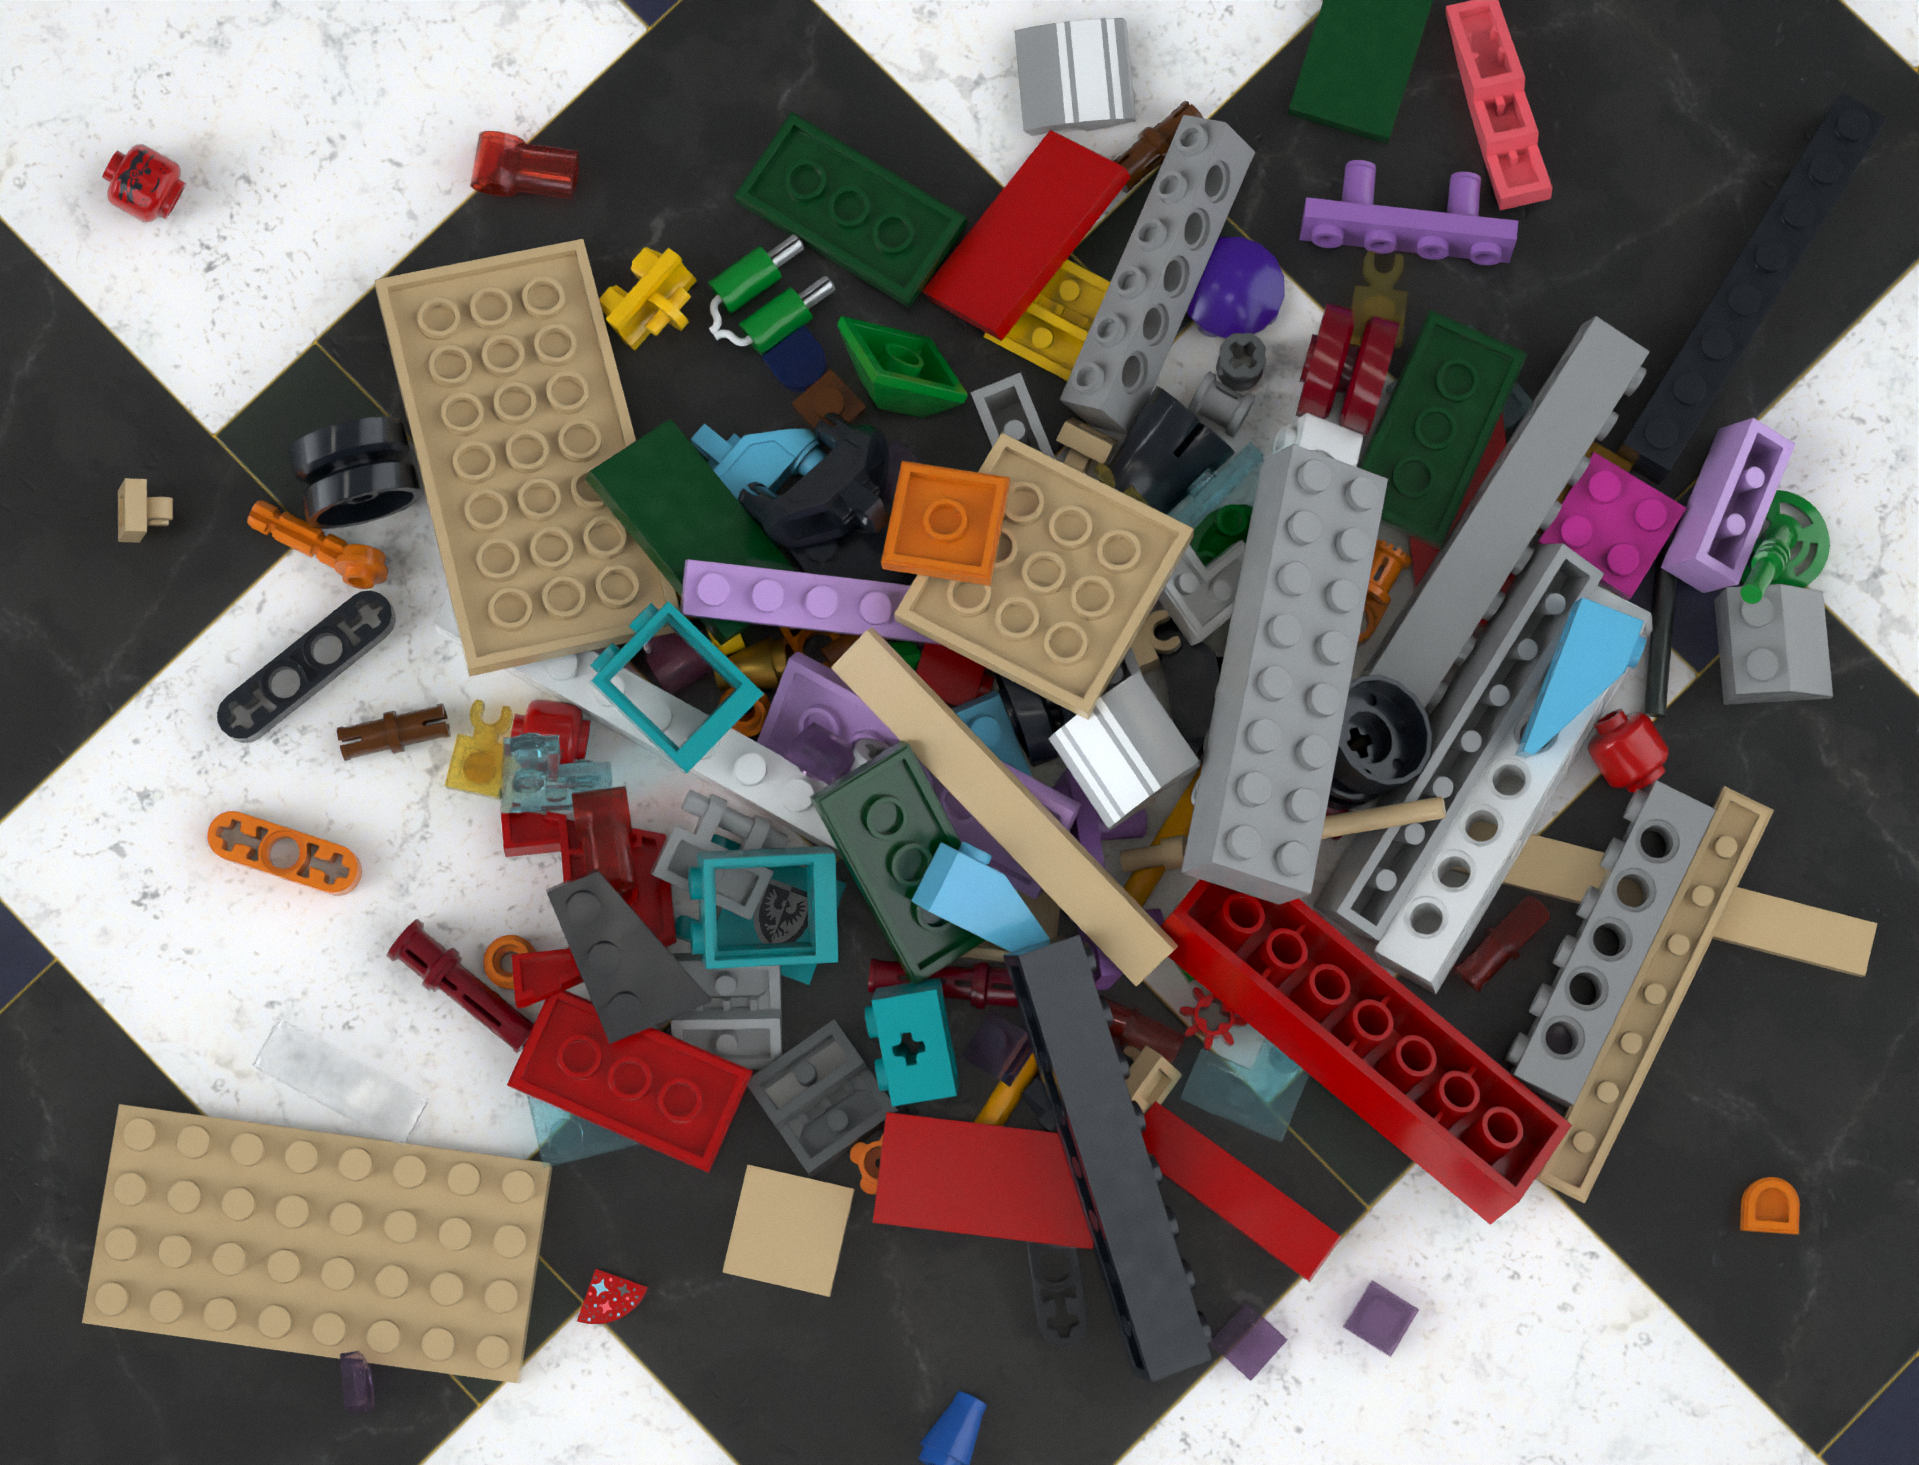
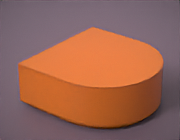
M1766 1177L1752 1182L1745 1189L1741 1199L1740 1231L1799 1234L1800 1201L1793 1186L1777 1177Z

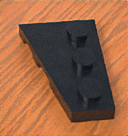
M598 869L546 889L610 1044L712 1001L710 996L690 976L675 956L654 935L639 915Z

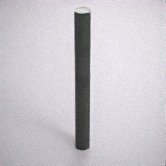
M1680 520L1657 555L1652 612L1653 631L1650 636L1644 713L1648 717H1666L1677 577L1662 569L1661 566Z

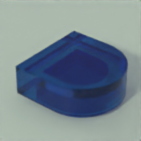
M804 325L762 357L763 362L784 387L793 391H806L826 373L825 353Z

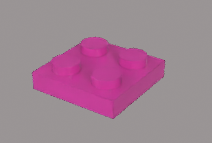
M1594 452L1590 457V463L1578 482L1572 486L1562 502V507L1557 517L1544 531L1537 544L1563 543L1604 573L1598 584L1629 601L1685 512L1686 507Z

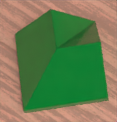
M844 316L840 317L837 323L840 334L858 377L877 408L924 418L964 404L968 394L931 337Z

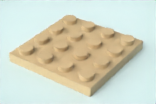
M1001 432L978 471L979 473L1010 477L1011 484L991 586L917 575L894 613L895 620L1089 720L1098 699L1103 696L1193 539L1194 528Z

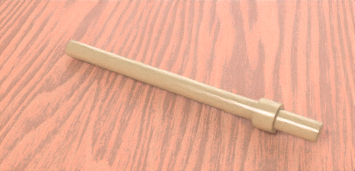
M1440 796L1325 816L1321 839L1446 818L1444 800ZM1184 835L1162 838L1159 845L1120 851L1123 872H1130L1165 866L1167 871L1180 869L1183 866L1188 840H1186Z

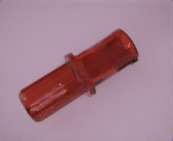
M1532 896L1525 897L1495 929L1489 926L1485 930L1487 937L1460 964L1454 967L1455 972L1467 985L1479 993L1483 989L1482 987L1510 959L1516 961L1520 957L1517 951L1550 919V913L1547 908Z
M1106 998L1113 1015V1025L1109 1027L1112 1037L1119 1039V1046L1123 1047L1127 1043L1143 1050L1147 1045L1161 1054L1168 1062H1173L1177 1058L1184 1043V1035L1140 1014L1141 1008L1138 1006L1131 1010Z

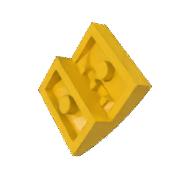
M1066 259L1002 341L988 333H985L984 337L1068 381L1111 281Z

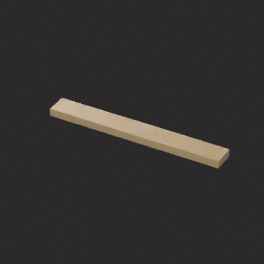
M873 627L866 630L831 667L900 741L903 740L909 743L913 753L920 762L1136 987L1178 947L1174 940Z
M1726 786L1721 787L1712 806L1716 811L1575 1104L1567 1107L1564 1112L1563 1118L1572 1124V1127L1535 1179L1582 1203L1586 1202L1774 812L1773 809Z
M1478 821L1470 827L1468 836L1475 841H1487L1494 837L1498 827L1492 823ZM1531 834L1502 884L1580 904L1590 885L1599 889L1607 872L1606 869L1599 866L1604 852ZM1456 866L1449 869L1450 871L1470 876V872L1465 868ZM1630 879L1619 881L1617 895L1620 901L1630 907L1639 906L1643 898L1641 887ZM1737 887L1712 939L1864 977L1867 971L1877 923Z

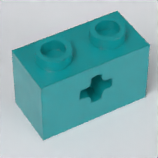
M941 978L922 980L916 985L910 982L876 988L871 1000L872 1005L865 1006V1020L870 1039L879 1038L882 1058L875 1059V1071L879 1090H889L892 1106L957 1096L960 1078ZM911 1032L913 1040L921 1042L918 1052L910 1053L908 1044H901L904 1033Z

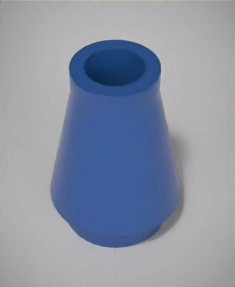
M958 1391L952 1403L919 1443L923 1449L918 1459L925 1465H970L982 1416L987 1405L965 1392Z

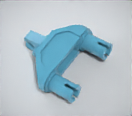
M704 423L690 439L694 448L709 460L708 465L737 500L742 489L756 497L759 496L749 489L748 484L752 482L762 483L767 489L775 493L792 474L800 473L802 476H805L827 456L820 449L821 444L816 440L815 434L809 429L802 428L744 435L742 439L733 434L728 441H725Z

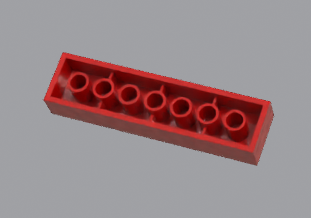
M1198 879L1160 925L1178 945L1168 956L1172 961L1490 1225L1520 1202L1572 1127V1124L1299 898L1282 904H1276Z

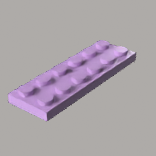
M798 651L787 662L757 743L829 783H833L849 773L855 760L853 755L854 747L860 739H876L891 747L900 742L897 736L832 669ZM917 758L961 843L964 841L992 855L988 866L1005 874L1016 890L1036 900L1044 890ZM1003 762L1070 832L1082 804Z

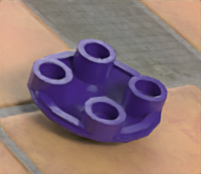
M1218 238L1187 309L1189 318L1196 323L1198 330L1208 337L1218 336L1226 339L1233 333L1255 334L1271 325L1277 319L1285 297L1284 275L1276 258L1261 244L1246 238Z

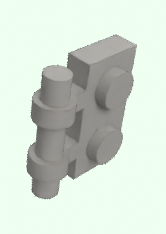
M690 789L682 803L681 809L699 817L695 830L691 832L673 823L650 873L689 892L688 869L689 867H698L697 852L729 851V849L711 841L717 827L743 838L739 850L761 849V847L765 849L784 848L788 835L771 828V821L759 815L750 818L727 807V800L711 794L708 798ZM767 867L716 869V905L751 920L774 871Z

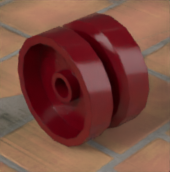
M1327 302L1318 334H1312L1299 381L1304 384L1295 416L1301 417L1309 413L1325 420L1329 417L1336 392L1345 394L1339 416L1341 426L1357 433L1369 435L1389 369L1400 322L1373 315L1365 323L1359 345L1351 344L1350 341L1356 321L1353 309Z

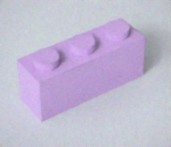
M1755 418L1718 429L1661 568L1702 593L1738 585L1791 457L1795 443Z

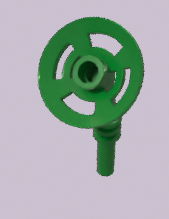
M1777 490L1765 518L1770 526L1761 534L1760 538H1757L1751 552L1755 554L1751 561V568L1746 564L1740 582L1744 584L1740 591L1741 597L1749 604L1758 603L1769 585L1783 584L1805 588L1818 577L1826 564L1830 548V538L1826 523L1819 511L1809 501L1797 494L1783 490ZM1780 503L1793 506L1801 511L1809 519L1811 525L1802 528L1794 518L1781 514ZM1797 542H1801V549L1794 559L1789 560L1791 557L1790 551ZM1810 544L1816 545V552L1811 564L1805 571L1796 576L1794 568L1806 558Z

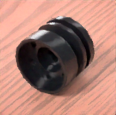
M1382 675L1360 676L1350 682L1327 807L1336 810L1356 809L1420 774L1430 758L1432 732L1428 715L1416 695L1399 681Z

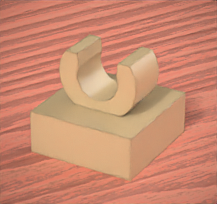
M1073 417L1065 421L1056 441L1071 448L1064 460V464L1084 474L1087 472L1092 459L1103 465L1110 461L1120 442Z
M125 478L118 489V542L140 543L147 532V526L169 525V520L173 519V498H147V479Z
M1158 610L1150 614L1131 645L1142 675L1161 668L1157 653L1170 654L1181 646L1178 636L1166 641L1158 640L1154 636L1155 628L1170 620L1167 610Z
M1147 1045L1142 1052L1135 1047L1127 1046L1123 1052L1134 1063L1129 1068L1130 1077L1125 1082L1131 1101L1135 1100L1145 1115L1155 1101L1160 1105L1163 1103L1182 1074L1161 1054Z

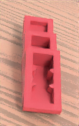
M1470 0L1446 6L1445 13L1461 80L1499 210L1551 199L1552 185L1538 147L1539 131L1524 91L1525 75L1499 1Z

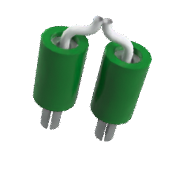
M793 234L768 253L759 245L708 282L710 289L716 296L710 304V313L714 323L709 330L717 340L728 338L738 346L751 344L762 356L813 319L809 309L835 291L833 282L827 276L821 277L799 294L792 287H789L741 321L739 326L746 336L745 338H739L729 330H719L722 320L718 311V305L721 303L724 309L731 315L780 280L782 276L778 267L804 250L803 243L799 237Z

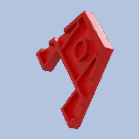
M500 804L505 857L561 852L564 882L598 869L664 946L667 947L677 942L671 883L650 873L667 838L666 834L598 821V825L569 820L564 814L547 811L546 815L523 811L521 806ZM570 947L567 949L511 955L514 995L517 1008L528 1007L584 982Z

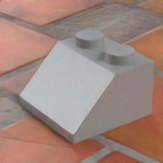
M1773 584L1768 586L1758 603L1749 604L1742 599L1740 591L1743 586L1726 587L1714 599L1724 705L1831 699L1833 697L1823 591Z

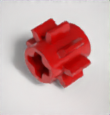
M1196 986L1193 988L1192 993L1194 999L1198 1002L1194 1008L1184 1006L1179 1009L1181 1015L1191 1017L1192 1026L1185 1031L1183 1036L1188 1038L1197 1033L1203 1037L1204 1051H1208L1211 1048L1213 1039L1220 1037L1224 1044L1231 1047L1234 1044V1039L1229 1029L1232 1026L1238 1028L1245 1027L1247 1022L1241 1017H1235V1012L1215 995L1205 996L1203 991ZM1211 1003L1220 1005L1219 1014L1227 1017V1023H1220L1215 1031L1206 1029L1207 1020L1199 1017V1011H1206Z

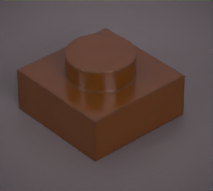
M832 369L828 370L792 402V408L814 432L820 419L833 427L836 426L826 420L824 415L827 413H837L845 420L854 424L867 412L866 405Z

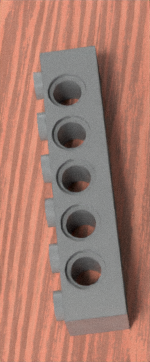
M1183 115L1059 399L1090 426L1127 435L1136 417L1150 397L1255 154V151L1226 122Z
M1657 780L1647 787L1645 792L1640 789L1635 791L1623 815V818L1631 821L1622 840L1613 837L1599 866L1606 869L1607 872L1599 889L1590 885L1577 909L1576 915L1584 918L1575 938L1566 934L1555 954L1552 964L1559 966L1560 969L1552 986L1543 983L1530 1006L1529 1013L1537 1017L1528 1035L1521 1032L1517 1034L1506 1056L1505 1062L1513 1065L1509 1073L1528 1089L1564 1107L1575 1104L1716 809ZM1644 831H1654L1663 837L1666 851L1662 858L1650 857L1643 851L1640 839ZM1630 879L1641 887L1643 898L1639 906L1630 907L1620 901L1617 895V885L1620 880ZM1597 928H1609L1618 936L1619 949L1614 956L1603 955L1595 948L1593 936ZM1584 976L1594 984L1596 996L1591 1005L1579 1004L1572 998L1569 986L1573 977ZM1551 1025H1561L1570 1032L1572 1047L1567 1054L1554 1053L1547 1046L1546 1032Z

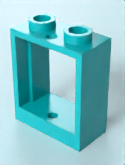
M669 601L660 609L650 603L629 625L636 634L621 649L612 642L590 665L597 674L589 683L681 772L688 773L764 693ZM665 624L680 636L734 689L679 747L610 681Z
M828 846L697 852L698 867H689L690 900H699V921L690 922V945L692 955L700 954V960L706 969L838 962L836 855ZM806 865L809 941L717 946L716 869Z

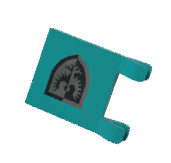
M714 834L711 839L712 842L729 850H739L741 844ZM801 866L767 867L774 872L751 920L722 908L717 920V946L809 941L807 869ZM836 880L837 908L847 884ZM680 915L675 923L676 938L690 943V922L699 920L686 915ZM817 963L781 965V976L810 985Z

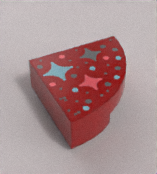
M595 1269L577 1322L606 1324L621 1319L641 1303L649 1287Z

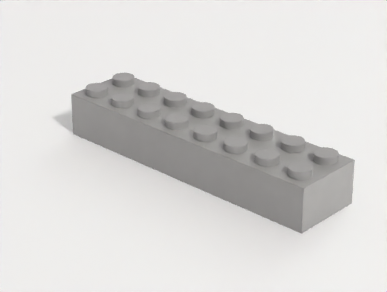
M1295 444L1262 460L1181 873L1276 904H1282L1311 894L1387 488V478Z

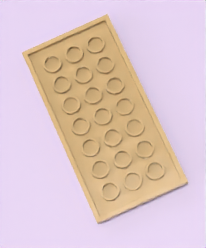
M584 239L375 279L377 297L469 677L608 647L612 642L615 645L627 643L636 634L629 625L650 603L660 609L669 601L680 612L673 586L585 480L590 470L635 442L636 439ZM665 624L653 637L674 633V631Z
M119 1104L82 1323L520 1383L553 1164Z

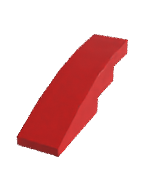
M1155 1101L1144 1115L1146 1131L1142 1133L1147 1152L1155 1156L1162 1175L1219 1216L1226 1224L1302 1278L1311 1282L1342 1237L1249 1167Z

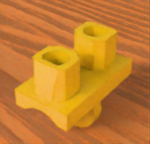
M644 247L632 261L631 271L640 281L629 293L615 285L609 287L599 298L602 311L607 316L606 320L621 340L634 351L650 333L657 336L668 323L680 331L689 323L680 309L691 298L687 291L697 280L683 265L681 257L670 248L661 254L648 247Z

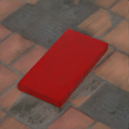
M1050 130L922 292L930 302L1002 341L1130 180L1131 176L1124 166Z
M565 990L545 999L507 1086L678 1161L710 1173L752 1078L753 1071L652 1027L610 1044L593 1002Z
M886 1112L873 1223L1093 1249V1240L1085 1221L1058 1133Z

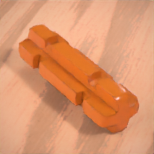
M258 500L254 504L247 519V523L251 528L265 535L272 533V537L275 540L311 558L317 555L316 558L320 562L334 568L336 558L343 554L345 546L348 545L345 540L330 533L325 536V532L322 529L311 527L308 522L286 511L280 514L278 507L263 500Z

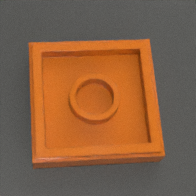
M902 461L881 561L882 569L991 586L1011 485L1010 477Z

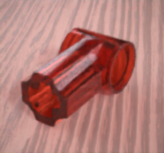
M483 131L478 136L470 186L479 192L494 196L509 197L516 195L517 191L573 199L579 177L580 155L575 150L526 144L523 139L509 133Z
M626 785L571 793L578 842L582 841L586 873L598 869L621 896L632 889H636L633 854L630 849L628 835L633 833Z

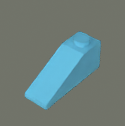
M1584 597L1573 603L1515 755L1525 759L1533 756L1622 676L1627 666L1633 669L1637 666L1646 644V638L1639 636L1644 621Z
M964 841L959 850L942 842L940 843L911 900L912 902L1010 952L1050 939L1006 875L988 866L992 855Z

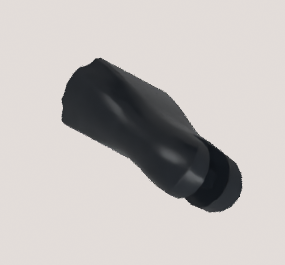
M1156 386L1136 417L1122 446L1099 481L1168 515L1235 452L1215 432L1200 423V420L1182 403L1164 389Z

